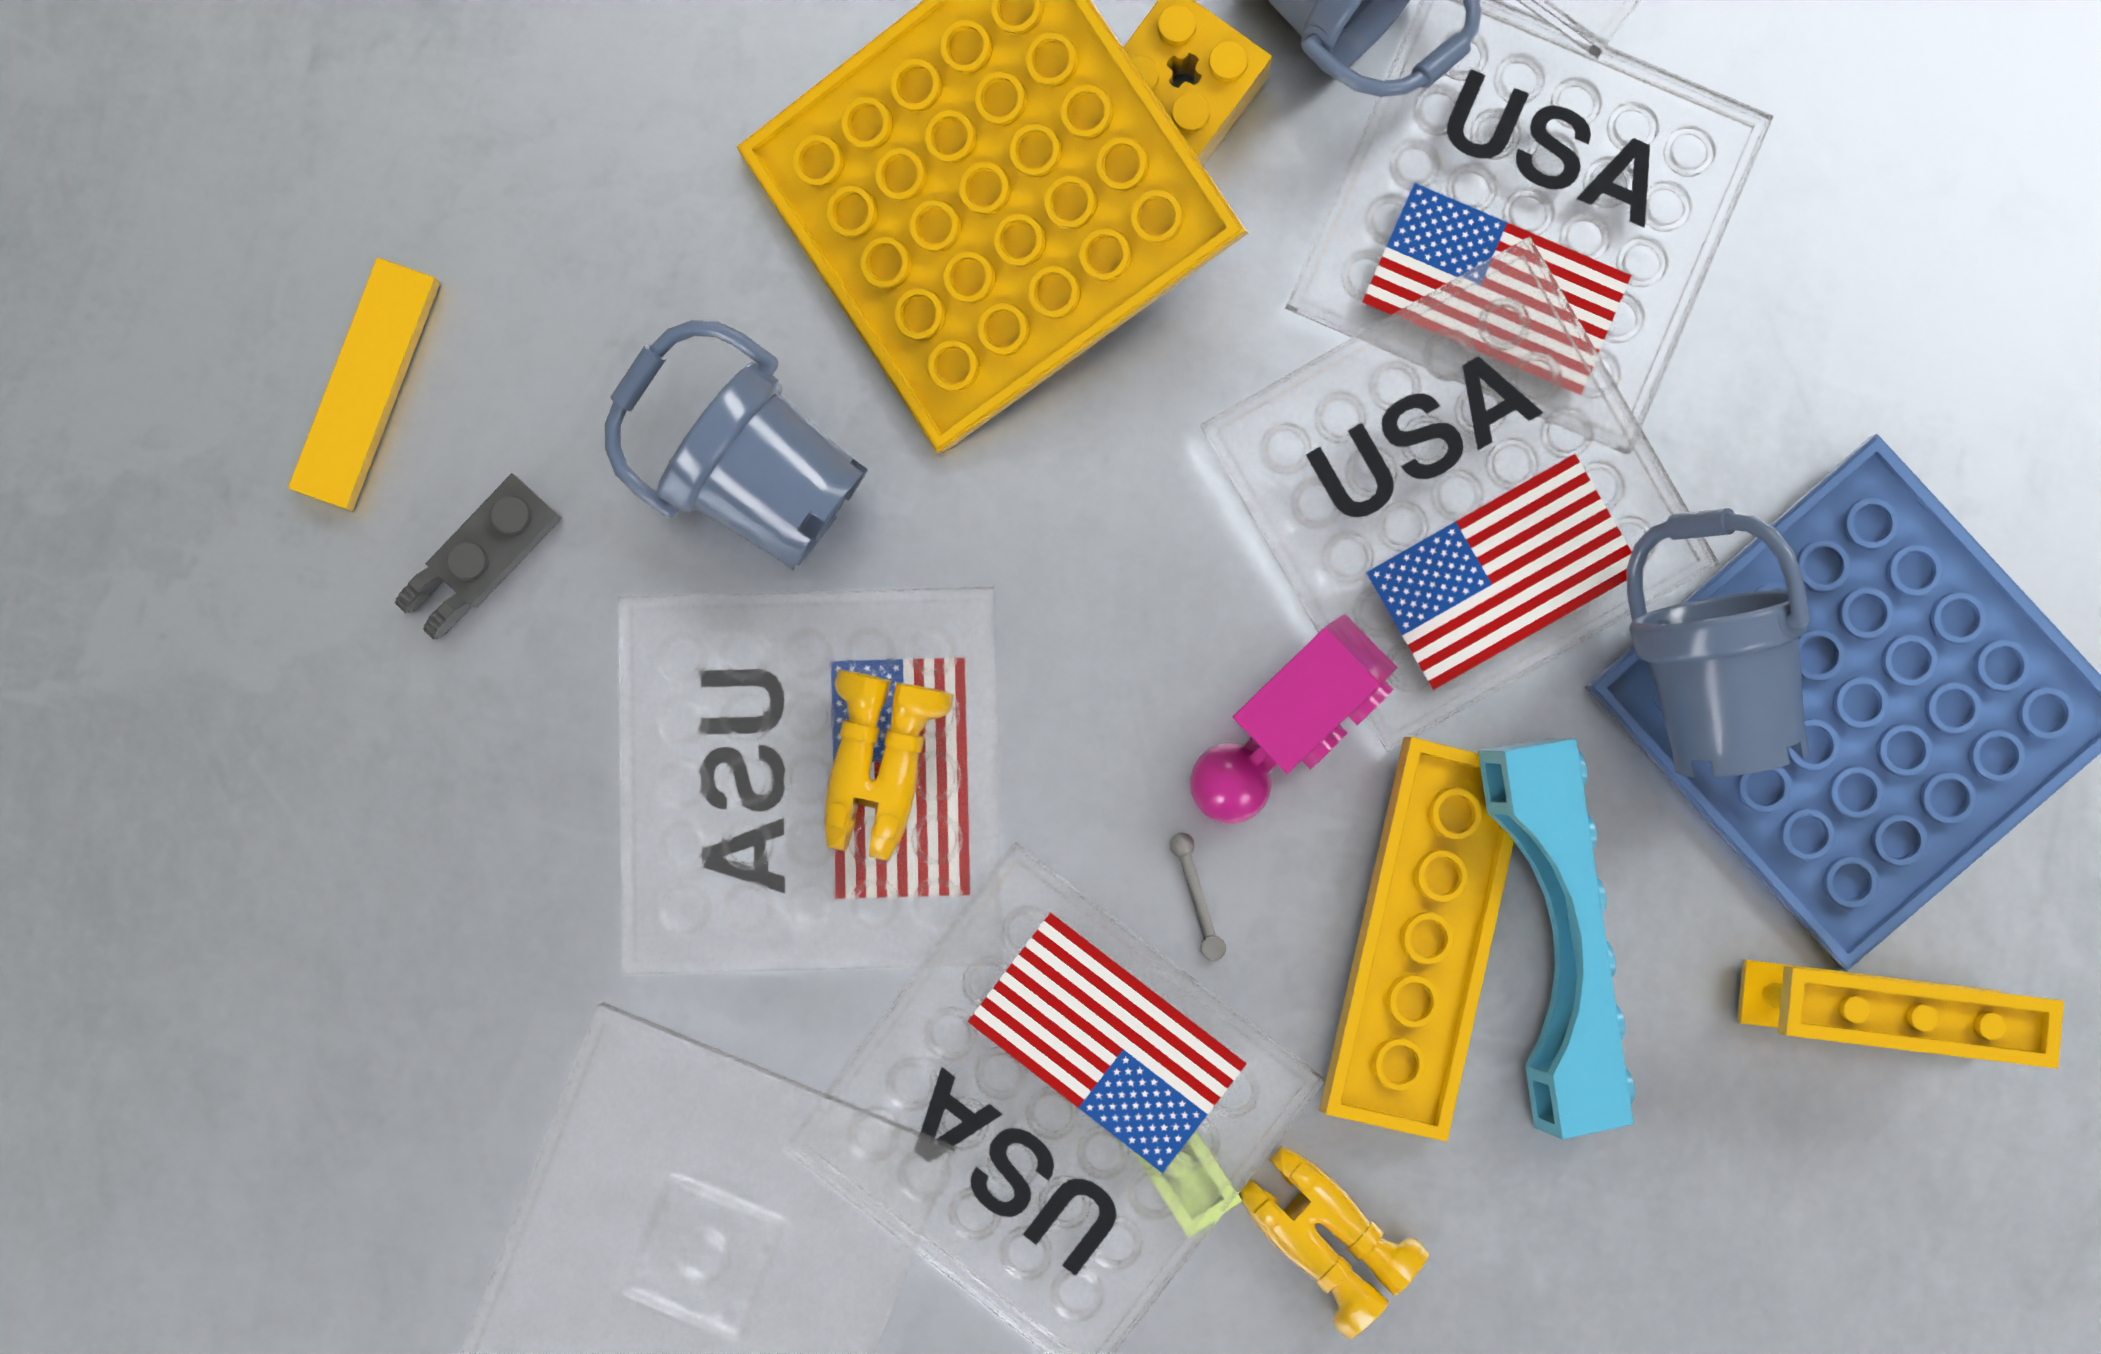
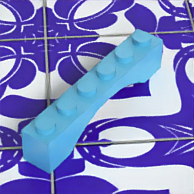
M1547 738L1478 750L1487 814L1511 836L1530 863L1544 894L1553 929L1555 969L1551 1001L1540 1037L1525 1064L1534 1128L1563 1140L1633 1125L1631 1103L1635 1099V1087L1632 1076L1625 1067L1621 1040L1625 1037L1626 1026L1623 1014L1616 1004L1612 977L1616 972V959L1611 945L1606 941L1603 913L1606 910L1607 899L1603 884L1596 874L1593 850L1597 844V832L1592 818L1587 813L1584 786L1587 782L1588 772L1585 759L1578 750L1576 739Z

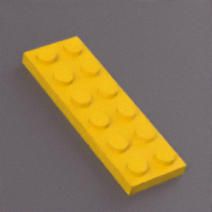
M1415 737L1403 738L1319 1111L1326 1115L1445 1142L1448 1141L1514 845L1511 836L1487 814L1478 753Z

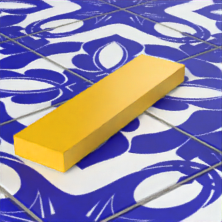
M378 257L376 258L288 489L353 512L440 286V282L435 277Z

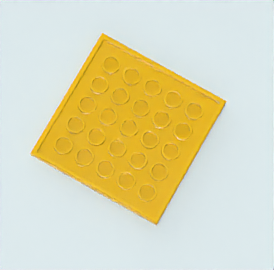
M923 0L736 147L937 453H945L1248 234V231L1092 0Z

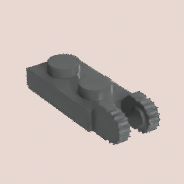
M511 473L425 563L428 567L416 574L408 582V585L395 598L396 601L394 603L405 614L407 612L410 613L420 607L444 581L456 594L445 600L429 616L423 628L433 640H437L452 629L453 625L471 607L477 609L558 524L561 517L522 480Z

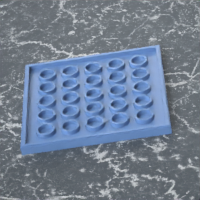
M1878 434L1870 436L1770 524L1794 551L1803 577L1810 622L1806 626L1805 634L1799 637L1804 721L1809 756L1803 759L1788 747L1789 765L1753 774L1713 778L1710 761H1692L1695 778L1684 777L1676 773L1671 743L1648 662L1641 660L1637 656L1634 644L1585 686L1591 695L1835 964L1846 972L2101 753V675ZM1755 537L1680 604L1738 593L1787 590L1786 581L1777 557L1765 542Z

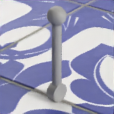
M1177 833L1171 838L1170 850L1175 856L1180 858L1204 938L1200 945L1201 953L1208 960L1217 961L1225 955L1226 944L1223 939L1215 934L1191 855L1194 850V840L1187 833Z

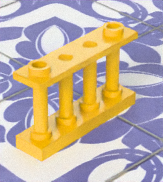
M1743 959L1737 1023L1778 1028V1033L1786 1036L2058 1069L2064 1001L2001 993V991Z

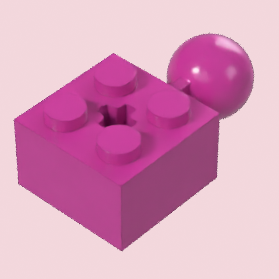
M1345 613L1329 623L1232 716L1249 734L1250 738L1244 744L1228 742L1215 745L1198 758L1193 766L1190 777L1191 794L1197 807L1209 818L1226 824L1245 822L1256 816L1266 805L1271 793L1272 780L1270 772L1278 765L1288 774L1300 761L1311 770L1348 734L1340 725L1342 721L1349 717L1356 725L1360 724L1394 690L1385 680L1398 667Z

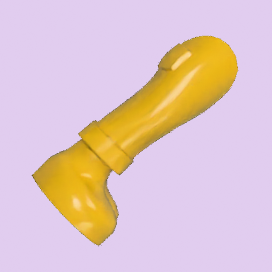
M838 669L834 685L837 694L847 704L849 720H843L840 730L842 738L833 762L827 789L824 814L827 848L846 851L855 828L858 805L876 808L875 822L871 830L869 857L889 861L903 836L914 799L918 756L922 752L925 737L919 736L929 720L941 718L950 712L954 694L912 684L896 683L892 704L891 727L886 732L885 749L878 776L875 780H872L870 778L874 745L877 743L880 727L877 724L882 708L888 699L891 680Z
M1280 1146L1268 1160L1280 1171L1283 1179L1290 1186L1294 1184L1301 1192L1284 1210L1276 1203L1278 1200L1270 1192L1263 1190L1251 1178L1242 1186L1238 1194L1249 1215L1270 1241L1288 1259L1313 1277L1315 1283L1325 1294L1332 1291L1338 1305L1333 1319L1334 1326L1337 1331L1350 1340L1374 1322L1386 1309L1389 1301L1373 1285L1363 1280L1352 1270V1264L1329 1245L1317 1232L1315 1224L1320 1223L1346 1246V1249L1357 1260L1361 1259L1393 1296L1398 1295L1407 1287L1423 1267L1430 1253L1419 1240L1414 1238H1407L1399 1243L1383 1239L1384 1231L1373 1221H1369L1349 1195L1325 1172L1305 1157Z

